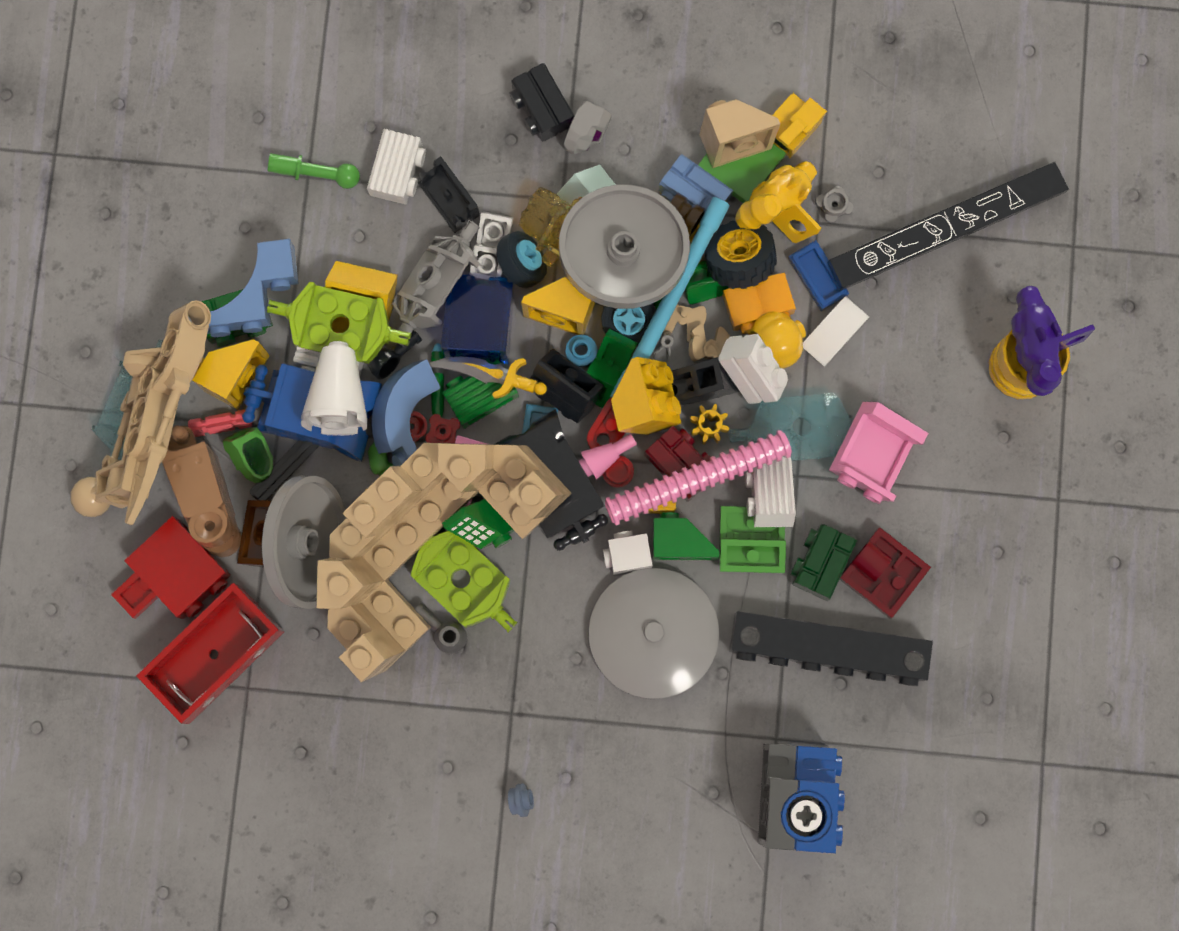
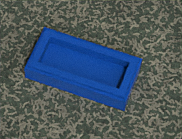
M817 240L789 255V261L820 311L849 295L847 289L840 290L827 263L829 260Z

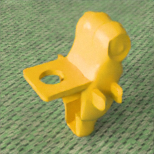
M805 161L794 167L784 165L773 171L767 181H763L753 189L749 201L744 202L737 210L735 220L738 226L745 229H758L762 224H769L772 221L793 243H798L818 234L821 227L801 207L802 202L812 190L811 183L817 174L815 166L811 162ZM796 220L801 222L805 226L806 231L794 229L790 221Z

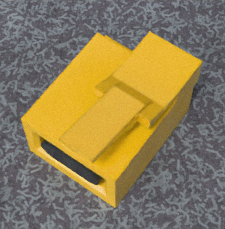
M794 93L790 94L772 115L777 117L780 122V127L773 144L786 152V156L791 158L819 127L827 111L812 98L804 102Z

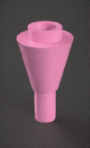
M630 433L613 444L609 443L582 451L583 458L578 461L588 477L594 474L595 478L598 479L620 457V454L634 447L637 443Z

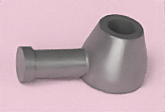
M422 602L415 608V611L432 627L430 629L435 632V644L441 651L453 654L463 649L467 641V633L461 624L455 621L443 623L425 608ZM449 630L454 631L456 634V639L452 643H447L444 640V634Z

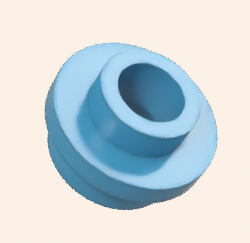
M576 335L566 345V357L578 367L588 366L596 358L597 345L587 335ZM584 345L588 351L584 355H578L575 352L576 347Z

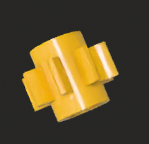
M714 404L711 410H705L702 405L699 406L700 417L691 416L690 422L697 424V428L693 429L691 435L699 434L702 436L703 445H705L708 439L712 438L717 444L720 443L719 432L728 433L729 431L728 426L722 425L728 414L723 413L720 415L716 411L717 404ZM705 418H708L710 422L714 420L717 422L714 431L709 427L705 429L702 427Z

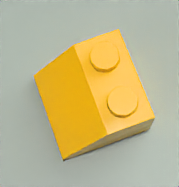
M335 261L325 280V287L373 299L382 298L385 303L389 323L398 275ZM337 317L332 322V329L336 333H343L349 328V320L346 317Z
M564 277L523 296L521 305L523 317L575 335H584L596 302L581 294L568 278Z
M254 339L210 351L205 359L202 358L192 381L204 392L238 410L246 397L243 394L245 387H249L250 381L255 378L256 367L258 365H265L270 355Z

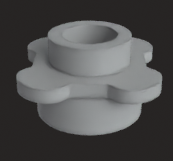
M840 186L833 187L826 195L821 194L816 199V205L822 208L825 213V220L829 223H834L838 217L843 214L849 215L853 211V204L849 202L845 190ZM833 202H836V203L838 204V206H837V207H833V206H832V203H833Z

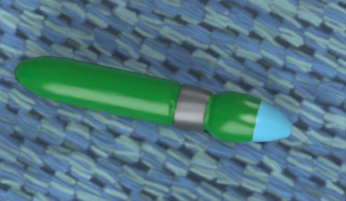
M436 343L433 347L431 362L445 358L442 346L439 343ZM432 367L440 389L431 393L432 415L439 414L442 418L444 412V395L442 393L444 392V369Z

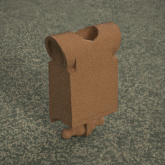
M175 425L172 428L168 450L162 463L183 517L187 521L189 532L192 538L212 555L221 558L229 557L236 553L240 547L241 531L237 526L235 512L218 456L205 441L197 444L195 435L189 427Z

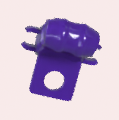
M1026 286L1016 296L1018 312L1011 320L1012 334L1016 338L1015 351L1017 353V360L1027 371V388L1036 396H1045L1052 393L1062 380L1059 351L1085 341L1095 330V327L1092 324L1062 336V330L1050 307L1042 299L1038 288Z

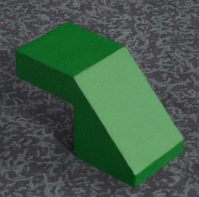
M611 329L605 334L596 358L586 371L591 377L605 386L595 404L601 408L611 398L610 395L622 372L627 368L638 344Z

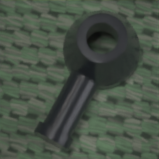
M412 331L411 338L408 339L410 341L408 346H402L398 343L391 349L383 346L377 356L367 364L371 373L378 380L388 377L397 368L400 358L415 344H419L422 341L416 331Z

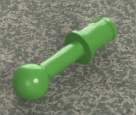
M270 153L268 172L295 176V180H299L300 174L336 180L337 184L345 189L355 187L360 180L359 170L356 166L349 163L335 168L302 162V155H299V158Z

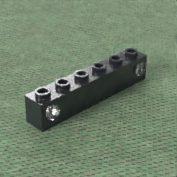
M737 611L734 615L729 652L737 653L736 659L755 662L756 656L769 658L768 664L788 667L789 661L801 663V669L820 672L821 666L834 668L833 674L853 676V672L858 671L866 673V679L886 681V676L899 678L898 684L918 686L919 681L928 680L933 641Z

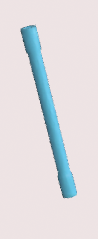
M717 197L711 199L690 244L685 272L676 287L662 298L632 358H650L713 234L718 230L730 207L724 200ZM626 369L622 372L616 386L614 387L610 395L611 398L613 397Z

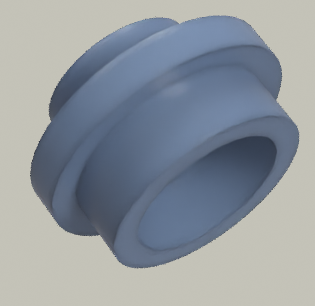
M523 783L517 784L516 788H510L508 791V805L512 815L519 814L520 817H527L529 810L534 807L533 793Z

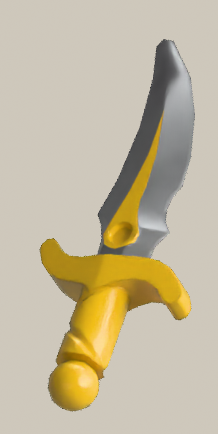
M462 356L446 357L429 363L430 367L461 372L484 383L496 382L502 384L499 390L492 393L495 399L506 396L513 387L531 393L535 392L538 395H543L547 391V386L544 383H537L536 380L517 375L518 369L527 364L524 358L515 360L510 365L509 370L503 368L501 364L494 365L483 359Z

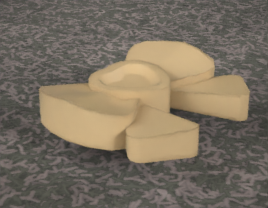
M677 304L664 331L672 333L677 322L681 326L687 324V342L689 343L690 339L693 338L690 335V331L700 324H705L706 308L704 306L690 308Z
M698 325L690 331V335L693 337L690 339L688 347L690 359L695 362L702 358L714 359L719 357L730 335L720 326L716 329L714 340L710 339L706 342L704 325Z

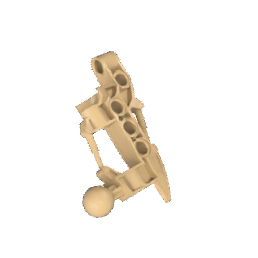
M191 301L170 314L165 338L160 348L125 352L123 366L132 376L130 389L120 406V411L124 412L117 432L118 438L112 456L106 455L104 457L102 469L96 471V477L82 478L74 485L71 491V504L75 511L82 516H101L109 509L110 505L121 509L127 507L125 523L129 525L134 524L145 500L148 499L159 465L166 456L180 396L188 392L190 382L205 352V341L211 322V313L203 302ZM124 441L122 460H119L118 456Z

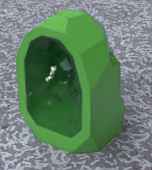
M257 427L243 429L223 440L225 451L229 454L236 469L241 471L247 480L259 483L269 477L273 469V456L264 436Z

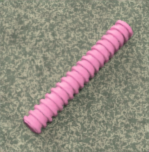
M778 430L774 436L770 433L767 435V439L760 437L756 443L750 441L748 446L740 445L736 451L732 448L728 454L722 452L718 458L712 456L710 461L702 460L698 466L695 463L691 464V468L688 470L684 467L681 469L682 472L677 473V471H674L670 477L663 475L660 481L657 478L653 479V483L650 485L646 482L642 488L635 486L632 492L625 490L622 496L618 493L615 494L614 499L605 498L606 502L604 503L612 523L617 526L620 524L619 521L624 519L627 522L631 516L637 518L641 512L648 514V510L651 508L654 511L658 510V506L661 504L665 507L668 505L667 502L672 501V503H675L679 497L686 499V495L689 493L692 496L696 495V491L699 489L703 492L706 490L705 487L713 488L717 482L724 484L725 479L734 480L735 475L741 477L745 471L752 473L755 467L762 469L765 463L769 466L772 465L773 460L781 461L783 456L790 458L792 453L791 446L785 433Z

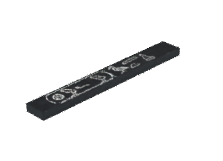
M1053 162L834 257L827 263L842 291L1064 194L1069 188L1056 162Z

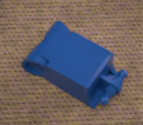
M281 364L280 370H273L268 391H264L266 386L264 378L268 373V369L265 365H258L256 367L255 378L250 381L249 387H245L243 393L246 396L244 401L246 409L242 415L244 422H253L255 410L260 407L261 402H264L257 426L261 432L297 441L312 442L321 447L335 449L351 459L362 462L369 438L366 430L363 431L362 427H358V434L336 436L321 434V428L312 426V431H309L301 426V415L315 372ZM360 381L367 419H369L373 413L376 398L383 385L373 381Z

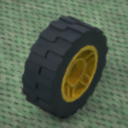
M735 220L719 226L704 252L707 269L711 274V278L714 281L716 280L719 285L727 286L730 289H747L750 286H757L758 283L768 279V276L774 272V266L777 264L775 241L771 231H768L765 225H761L758 229L740 228Z

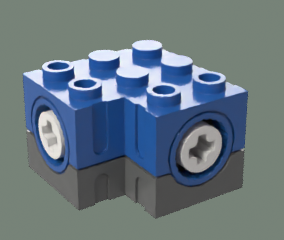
M763 744L758 844L767 849L836 854V846H841L843 839V827L837 824L838 811L844 810L845 793L843 790H839L840 783H835V777L841 776L842 756H837V749Z

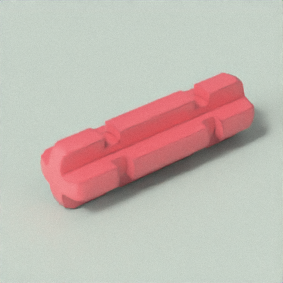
M244 409L235 411V414L228 412L206 416L205 420L201 418L190 419L188 427L193 431L195 437L205 436L207 432L211 435L235 430V427L239 429L252 426V422L246 423L243 421Z

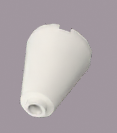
M333 341L329 343V346L322 348L301 415V426L306 430L312 431V426L321 428V434L344 436L358 434V427H362L363 431L367 429L368 419L355 351L348 347L349 345L345 342Z

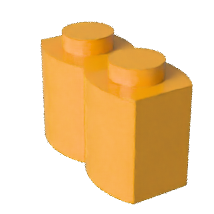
M785 273L768 276V279L764 282L762 281L754 287H747V289L728 288L723 290L722 296L733 331L741 330L742 334L748 333L755 321L765 313L773 311L783 312L790 317L796 310Z

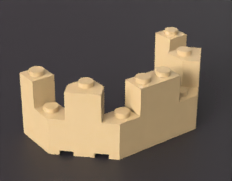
M423 443L401 466H390L342 513L346 519L330 534L329 558L318 560L316 608L328 609L327 629L346 648V651L339 658L360 682L387 671L432 628L388 579L443 527L442 522L463 508L479 492L513 530L524 539L572 494L527 445Z

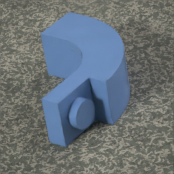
M427 359L413 362L393 374L381 388L374 404L372 433L378 453H392L394 466H401L417 450L410 433V417L414 407L422 398L440 389Z

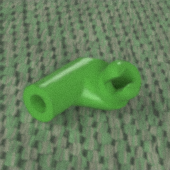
M373 442L368 450L370 469L374 474L381 476L393 464L388 462L387 453H378L375 442Z

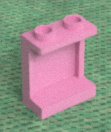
M862 402L829 471L839 476L837 481L852 489L858 487L863 490V496L874 503L880 504L881 501L894 502L896 495L891 493L890 490L913 444L923 445L928 433L879 402Z

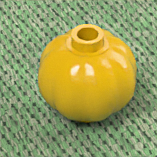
M775 311L765 313L755 321L752 329L748 331V335L759 334L765 345L772 350L773 357L782 369L795 364L802 355V338L806 337L805 328L799 320L793 321L786 313Z

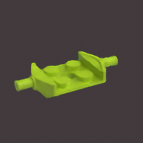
M309 282L293 303L288 305L271 299L268 303L270 306L267 307V313L284 316L289 320L293 344L299 348L321 353L322 348L329 346L330 342L341 341L354 349L356 361L369 364L377 356L385 343L389 344L390 341L408 346L410 342L408 339L411 338V332L392 329L389 326L387 311L382 298L373 299L318 286L314 282ZM337 317L348 318L349 328L345 332L336 333L333 331L332 322Z
M446 531L433 536L419 549L410 576L465 628L489 618L495 619L508 633L512 628L506 621L513 627L516 626L518 622L504 611L502 606L510 579L471 543L450 531ZM459 570H465L470 574V583L464 588H457L452 582L454 573Z

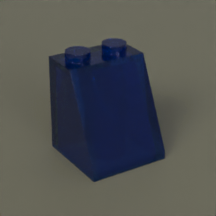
M462 275L457 280L446 298L441 338V349L445 358L473 357L490 360L491 363L499 360L500 364H509L514 285L512 282H508V279L504 277H489V281L476 280V277L472 275Z

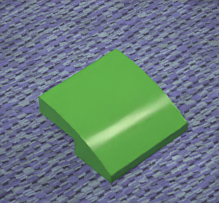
M773 144L770 150L712 168L706 153L698 166L733 190L732 196L744 203L749 201L753 189L767 180L781 163L786 152Z
M720 506V572L785 573V527H754L753 517L747 516V506Z

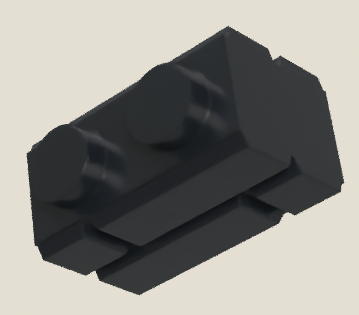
M541 63L511 80L513 91L509 92L510 97L517 109L523 107L528 117L524 121L532 136L538 134L543 142L570 128L575 116L545 63Z
M555 349L550 350L539 360L530 379L536 380L537 383L542 382L547 386L545 394H536V396L550 403L561 411L565 418L571 419L576 423H579L591 412L605 387Z

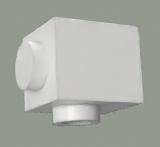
M633 531L613 534L614 539L608 540L609 548L603 549L606 568L612 567L613 575L652 568L653 566L647 534L633 536Z

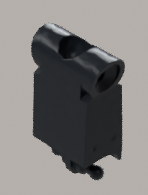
M556 409L535 420L525 433L509 435L493 444L527 445L572 493L538 525L547 538L552 537L571 525L573 526V528L567 531L566 536L554 541L553 546L557 551L564 550L569 544L576 545L581 541L583 544L588 542V537L595 534L597 528L608 524V517L605 514H599L592 521L585 520L582 523L579 522L605 505L564 438Z

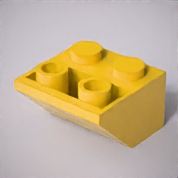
M642 357L631 359L611 399L619 432L649 435L682 424L680 419L681 405L674 395L672 387L673 374L666 362Z

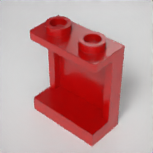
M172 516L124 561L177 618L185 619L188 617L191 619L204 607L202 602L210 594L216 596L228 585L226 579L231 574L203 546L192 538L187 530L188 528L180 519Z

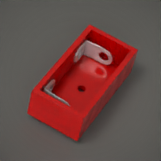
M232 583L136 677L181 724H190L264 653L284 631L240 585ZM213 650H217L219 653L216 659L210 657V653Z

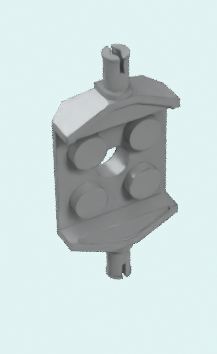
M468 220L459 236H435L392 302L393 307L400 315L399 320L403 322L398 330L412 333L413 329L416 330V328H429L442 324L443 321L436 316V313L444 304L457 280L462 276L464 269L468 264L476 268L480 265L472 249L469 247V242L480 228L476 223Z

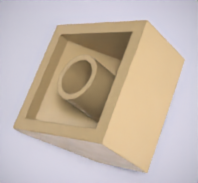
M737 99L729 102L720 100L711 104L705 111L699 135L712 168L772 149L780 122L777 117Z

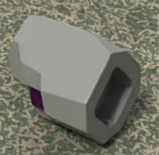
M588 101L582 102L565 138L564 148L566 151L575 155L588 151L590 146L600 144L611 121V114L606 109Z

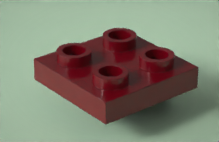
M879 527L843 572L839 580L889 619H892L931 569V566Z

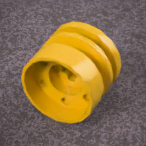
M1011 330L992 350L988 362L989 375L995 386L1005 395L1015 399H1032L1036 395L1027 388V371L1017 360V353L1015 351L1016 338ZM1069 347L1059 351L1062 375L1067 371L1070 361Z

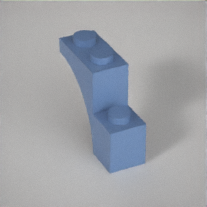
M290 239L257 243V261L248 284L231 302L210 312L211 322L207 334H210L212 337H224L230 335V331L243 329L244 333H256L262 331V327L271 326L270 313H267V307L269 306L267 288H271L272 291H285L291 288L290 285L299 284L295 247Z

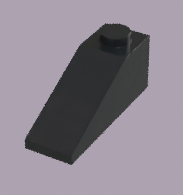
M718 357L672 370V387L680 405L712 400L740 392L719 362Z

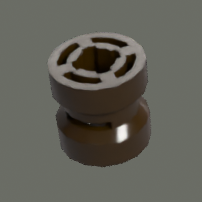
M678 192L670 203L681 214L690 237L699 225L706 209L699 204L692 206L688 202L687 197Z

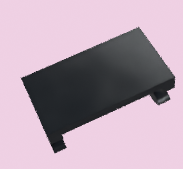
M440 156L434 160V167L430 171L425 172L422 170L419 173L420 181L418 185L452 231L456 233L467 224L468 220L473 221L480 216L479 208Z

